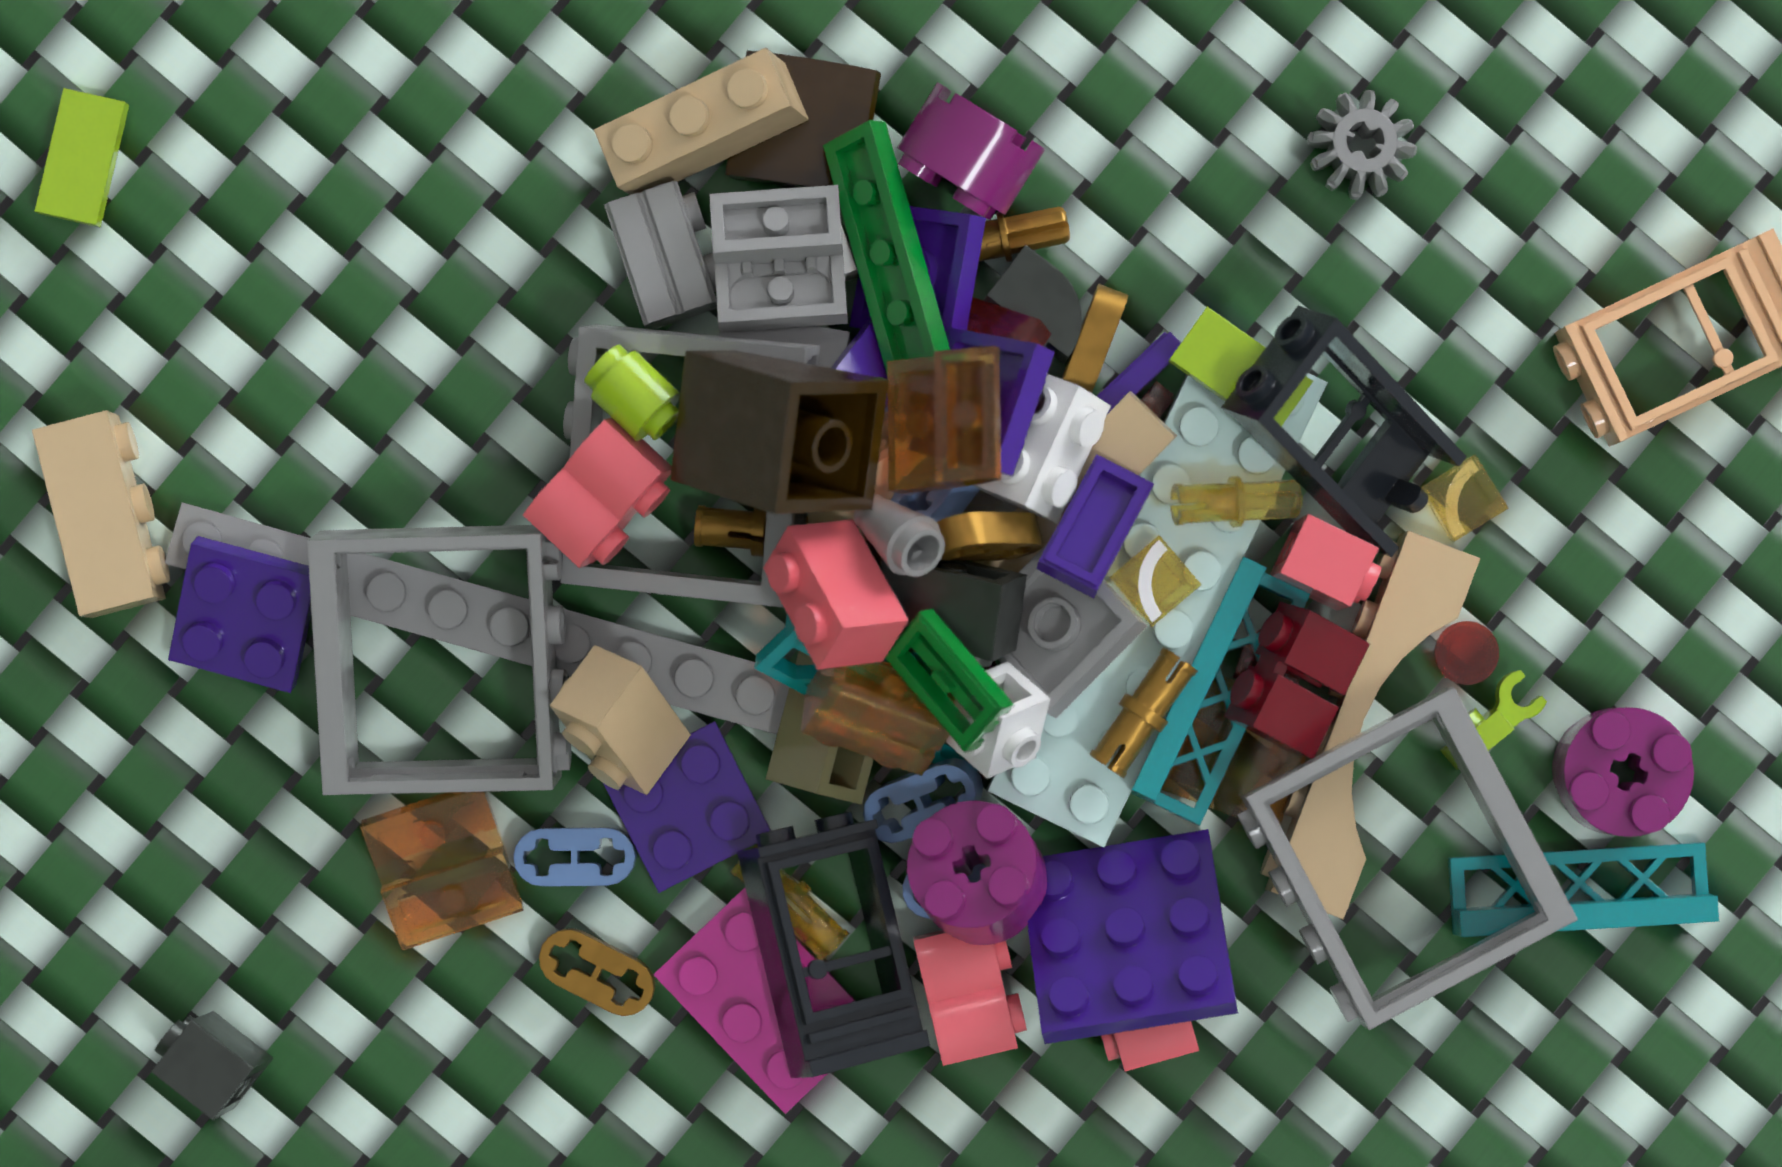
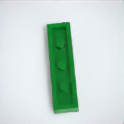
M868 120L824 144L823 148L833 184L838 185L840 209L889 384L908 385L954 361L886 122Z

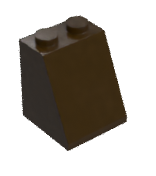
M736 350L685 351L670 480L773 514L872 510L889 380Z

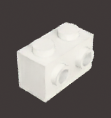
M1047 374L1045 385L1041 391L1013 477L971 468L965 482L1002 502L1058 523L1065 506L1075 494L1077 479L1092 446L1097 443L1102 435L1104 420L1111 405L1079 385Z

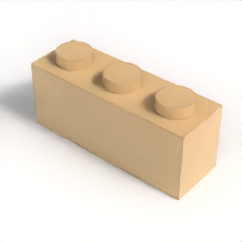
M764 48L594 129V132L617 187L632 195L671 181L679 182L809 119L786 64L770 50Z
M105 410L33 429L32 433L79 616L94 618L166 599L162 584L170 582L169 566L165 563L166 556L160 545L152 546L146 522L155 519L154 508L146 485L144 483L136 484L131 461L139 458V451L130 423H121L119 415Z

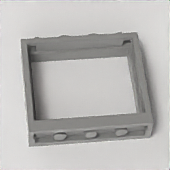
M601 324L580 326L578 337L572 339L568 353L569 373L575 376L574 401L568 402L563 420L564 436L566 439L571 440L570 457L603 421V409L591 399L593 390L584 383L585 376L608 349L620 344L626 351L685 356V351L736 350L819 366L820 345ZM767 512L763 567L787 526L806 524L807 513L773 514ZM561 552V583L784 607L777 593L771 588L764 569H762L761 582L594 563L578 568Z
M533 525L320 530L307 540L322 794L351 795L553 790L562 777V770H570L571 744L560 733L559 718L549 706L560 692L564 682L568 679L566 669H556L555 644L564 643L565 615L562 605L553 606L552 580L561 579V551ZM526 549L537 758L359 762L347 554Z
M1454 687L1444 688L1314 757V759H1310L1240 796L1247 810L1238 814V817L1246 834L1256 849L1266 844L1278 866L1268 872L1274 887L1286 907L1297 902L1308 923L1307 926L1299 930L1308 951L1317 965L1327 960L1339 982L1329 989L1347 1022L1358 1017L1361 1025L1368 1030L1578 920ZM1433 719L1535 912L1372 998L1270 805Z

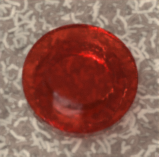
M1462 621L1454 623L1442 631L1435 643L1434 658L1439 671L1448 680L1461 685H1472L1485 680L1495 670L1499 659V647L1496 638L1488 628L1477 622Z

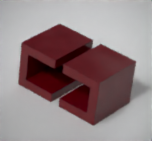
M1280 602L1276 612L1266 619L1260 630L1259 646L1255 654L1260 656L1255 667L1249 665L1247 670L1241 673L1234 682L1230 692L1231 702L1223 717L1284 750L1314 759L1339 707L1283 676L1288 671L1315 687L1321 688L1324 685L1334 692L1345 696L1370 643L1309 609Z

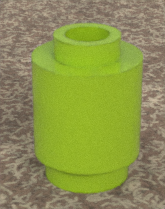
M620 344L607 351L585 376L584 383L593 390L591 399L635 441H639L647 435L653 440H657L677 421L679 409L675 406L680 399V392L637 351L628 353Z

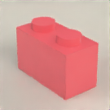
M1307 514L1295 521L1270 575L1309 593V598L1338 611L1351 607L1353 602L1356 604L1360 600L1365 602L1369 597L1382 569L1381 566L1373 563L1379 547Z
M853 519L787 526L763 567L771 588L777 593L795 627L799 640L806 647L817 670L883 662L909 621Z

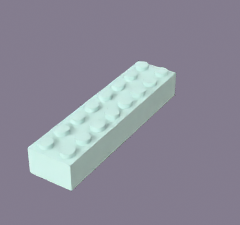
M1309 373L1306 376L1313 383L1282 425V428L1297 443H1299L1328 383ZM1187 374L1164 420V423L1177 436L1139 475L1154 483L1153 489L1104 579L1142 619L1147 627L1057 718L1049 714L1046 715L1041 734V746L1036 754V758L1024 766L1014 767L992 776L986 791L1102 847H1105L1159 732L1155 730L1127 770L1124 779L1107 768L1120 750L1121 744L1106 765L1101 764L1089 754L1092 749L1096 748L1122 711L1123 707L1119 705L1121 699L1126 693L1131 696L1159 657L1163 647L1180 657L1166 677V681L1180 661L1192 665L1243 556H1245L1285 472V469L1232 415L1227 414L1221 408L1225 401ZM1160 540L1167 548V551L1163 553L1156 563L1152 574L1151 587L1153 598L1162 615L1152 622L1141 603L1138 588L1139 573L1148 551ZM1170 709L1168 710V712H1167L1166 715L1164 716V719H1166V717H1167V715H1168Z

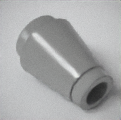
M874 494L872 510H855L854 522L856 526L861 529L894 573L912 577L922 576L930 572L940 561L944 552L945 542L940 533V528L934 519L889 499H885L879 494Z

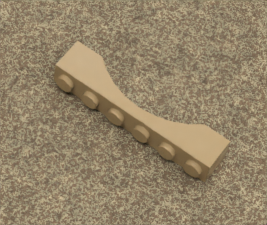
M1411 531L1401 533L1397 543L1394 542L1399 548L1392 558L1380 553L1377 565L1382 567L1379 577L1383 578L1374 602L1369 600L1363 601L1351 632L1369 642L1370 646L1345 696L1329 689L1328 694L1338 698L1335 705L1339 709L1315 757L1358 735L1380 687L1402 658L1430 634L1458 618L1479 564V557ZM1354 761L1288 795L1283 810L1284 815L1292 817L1286 833L1290 845L1327 914L1340 919L1345 917L1366 861L1356 829L1352 798ZM1268 849L1260 874L1269 877L1265 890L1278 894L1268 872L1278 866Z

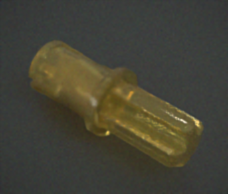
M1231 476L1227 483L1190 485L1176 483L1173 484L1170 493V499L1179 500L1180 504L1196 503L1190 505H1170L1172 520L1176 526L1186 523L1229 521L1232 528L1242 527L1244 521L1296 518L1300 515L1301 507L1303 506L1300 484L1295 480L1242 482L1239 476Z

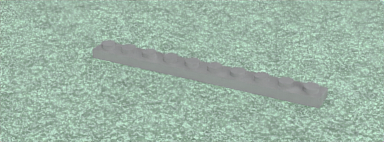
M182 502L165 559L166 564L186 570L190 545L197 536L309 566L307 540L310 538ZM365 553L347 554L350 616L532 666L529 599ZM564 609L565 639L563 644H555L556 669H566L567 676H572L593 646L597 645L641 665L669 705L777 735L789 687L754 669L755 662Z

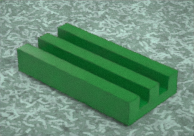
M933 609L920 611L897 638L885 657L965 753L978 749L985 741L983 739L984 734L992 732L1000 723L997 719L1002 715L1008 714L1014 707L1013 702ZM911 647L932 670L931 676L909 651ZM950 692L974 720L972 724L945 693Z

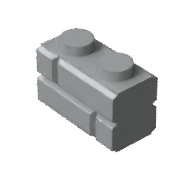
M671 181L644 190L641 193H635L604 204L646 329L654 330L717 308L713 253L702 256L695 232L706 229L695 192L682 196L678 182Z

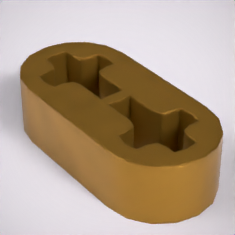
M1098 284L1082 323L1077 344L1069 357L1063 373V380L1079 385L1090 393L1093 392L1128 299L1127 294Z
M968 512L937 521L945 542L941 560H1008L1035 553L1043 547L1037 516L1034 513Z
M574 928L561 929L549 936L541 947L539 954L540 968L547 979L610 1013L620 1016L635 1015L642 1011L653 998L656 987L654 975L649 966L630 954L584 931ZM571 940L581 944L579 956L596 965L592 975L579 968H572L567 975L557 971L560 960L552 955L555 945L564 948ZM603 969L616 976H623L628 969L637 972L639 975L636 979V985L644 990L642 997L639 999L630 996L624 1004L618 1003L613 999L616 994V988L599 979Z

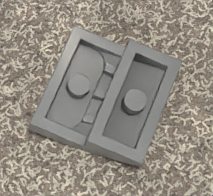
M838 185L710 194L719 333L848 324Z

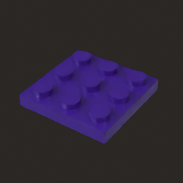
M1209 829L1042 856L1047 871V890L1041 906L1039 904L1037 910L1028 921L1029 924L1027 926L1041 1033L1045 1044L1238 1014Z

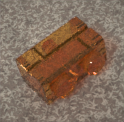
M885 661L820 669L809 683L805 693L801 726L802 733L815 737L826 746H840L873 758L879 764L888 768H901L922 776L934 759L935 752H939L950 736L894 668ZM950 692L945 693L954 703V696Z

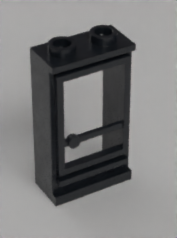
M1297 306L1293 313L1280 323L1275 331L1274 338L1252 367L1239 377L1235 389L1221 406L1227 414L1232 415L1346 532L1379 547L1377 552L1391 558L1399 547L1377 523L1390 506L1410 513L1419 512L1426 506L1428 494L1419 485L1409 482L1425 459L1431 456L1460 467L1467 457L1336 317L1302 306ZM1323 354L1361 396L1358 400L1354 399L1348 402L1345 409L1346 416L1316 456L1312 458L1281 427L1274 417ZM1370 404L1385 421L1340 481L1336 483L1321 467L1354 423L1364 418L1367 412L1366 407Z
M852 811L814 820L817 832L800 837L795 836L793 826L756 834L758 847L737 852L791 1078H812L930 1046L927 1030H923L875 831V829H878L877 820L873 819L854 823ZM849 853L872 950L827 962L819 959L812 960L807 964V967L802 968L779 870ZM874 960L882 994L813 1012L806 985V977L822 979L829 971Z

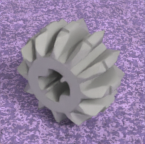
M1365 90L1359 102V109L1356 108L1352 98L1347 93L1340 94L1336 99L1339 115L1332 110L1322 108L1316 115V119L1327 131L1311 132L1307 138L1308 145L1327 150V152L1321 153L1310 162L1312 170L1320 171L1332 166L1335 171L1328 178L1325 184L1326 188L1334 191L1344 178L1349 179L1348 193L1349 198L1353 200H1358L1362 196L1365 180H1367L1372 192L1377 197L1385 195L1388 191L1385 175L1398 182H1402L1408 175L1405 166L1397 159L1413 158L1417 153L1416 145L1398 140L1399 137L1405 136L1414 128L1412 120L1403 119L1395 124L1391 122L1389 118L1399 106L1398 102L1394 99L1386 102L1380 112L1374 110L1376 98L1372 90ZM1357 131L1362 139H1369L1371 137L1374 139L1376 145L1369 153V156L1372 158L1366 159L1362 151L1350 152L1348 145L1355 137V134L1352 132Z

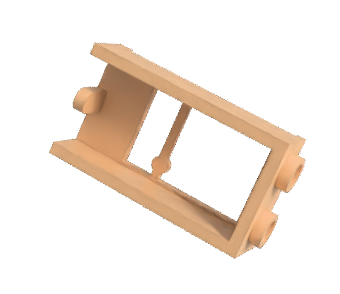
M1774 228L1568 324L1555 332L1560 343L1553 346L1555 358L1567 380L1577 379L1587 400L1580 405L1587 426L1595 438L1604 436L1610 447L1782 366V245ZM1722 270L1764 355L1763 358L1735 371L1731 365L1733 354L1730 350L1723 348L1693 285ZM1683 289L1714 352L1712 361L1716 367L1722 369L1724 376L1636 417L1595 330Z

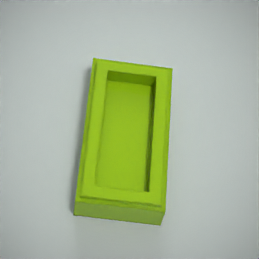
M63 88L35 212L41 215L101 228L129 104L120 100Z
M1207 306L1171 356L1169 362L1226 401L1235 389L1239 377L1252 367L1266 347ZM1305 376L1274 417L1281 427L1313 383L1307 376Z

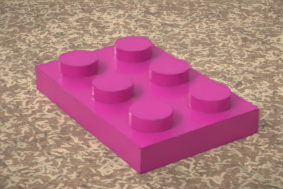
M744 888L653 975L786 1114L827 1074L812 1078L790 1077L746 888ZM796 938L802 968L807 967L810 961L817 959ZM827 972L826 976L822 979L805 978L813 1012L856 1001L830 972Z

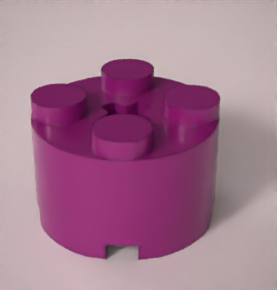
M936 82L897 146L899 150L904 152L898 164L935 187H938L943 177L954 183L958 188L952 198L982 217L991 220L997 210L1006 215L1046 149L1032 140L1025 151L1022 150L1021 146L1026 137L957 93L954 94L948 104L946 100L952 91Z
M1635 707L1608 708L1583 717L1567 729L1554 753L1552 776L1563 805L1571 817L1579 824L1602 834L1623 837L1642 836L1663 829L1685 806L1690 796L1694 779L1692 750L1689 742L1682 736L1679 730L1659 714ZM1628 757V767L1634 771V777L1632 782H1622L1618 788L1619 777L1615 773L1610 772L1611 764L1613 761L1624 762Z
M985 801L958 802L937 811L915 828L907 859L908 880L916 900L940 929L958 940L969 944L990 945L1016 936L1029 924L1028 921L1037 910L1039 904L1041 906L1045 897L1047 871L1042 854L1028 830L1007 807ZM984 863L986 867L981 870V880L971 883L967 876L972 874L975 865Z

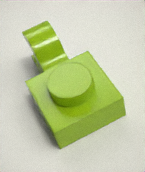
M1521 670L1510 672L1499 681L1495 691L1496 704L1492 710H1488L1483 715L1476 708L1468 712L1488 751L1510 734L1520 722L1538 715L1547 703L1543 696H1537L1524 707L1514 703L1511 691L1514 685L1525 677ZM1446 745L1440 751L1456 770H1460Z

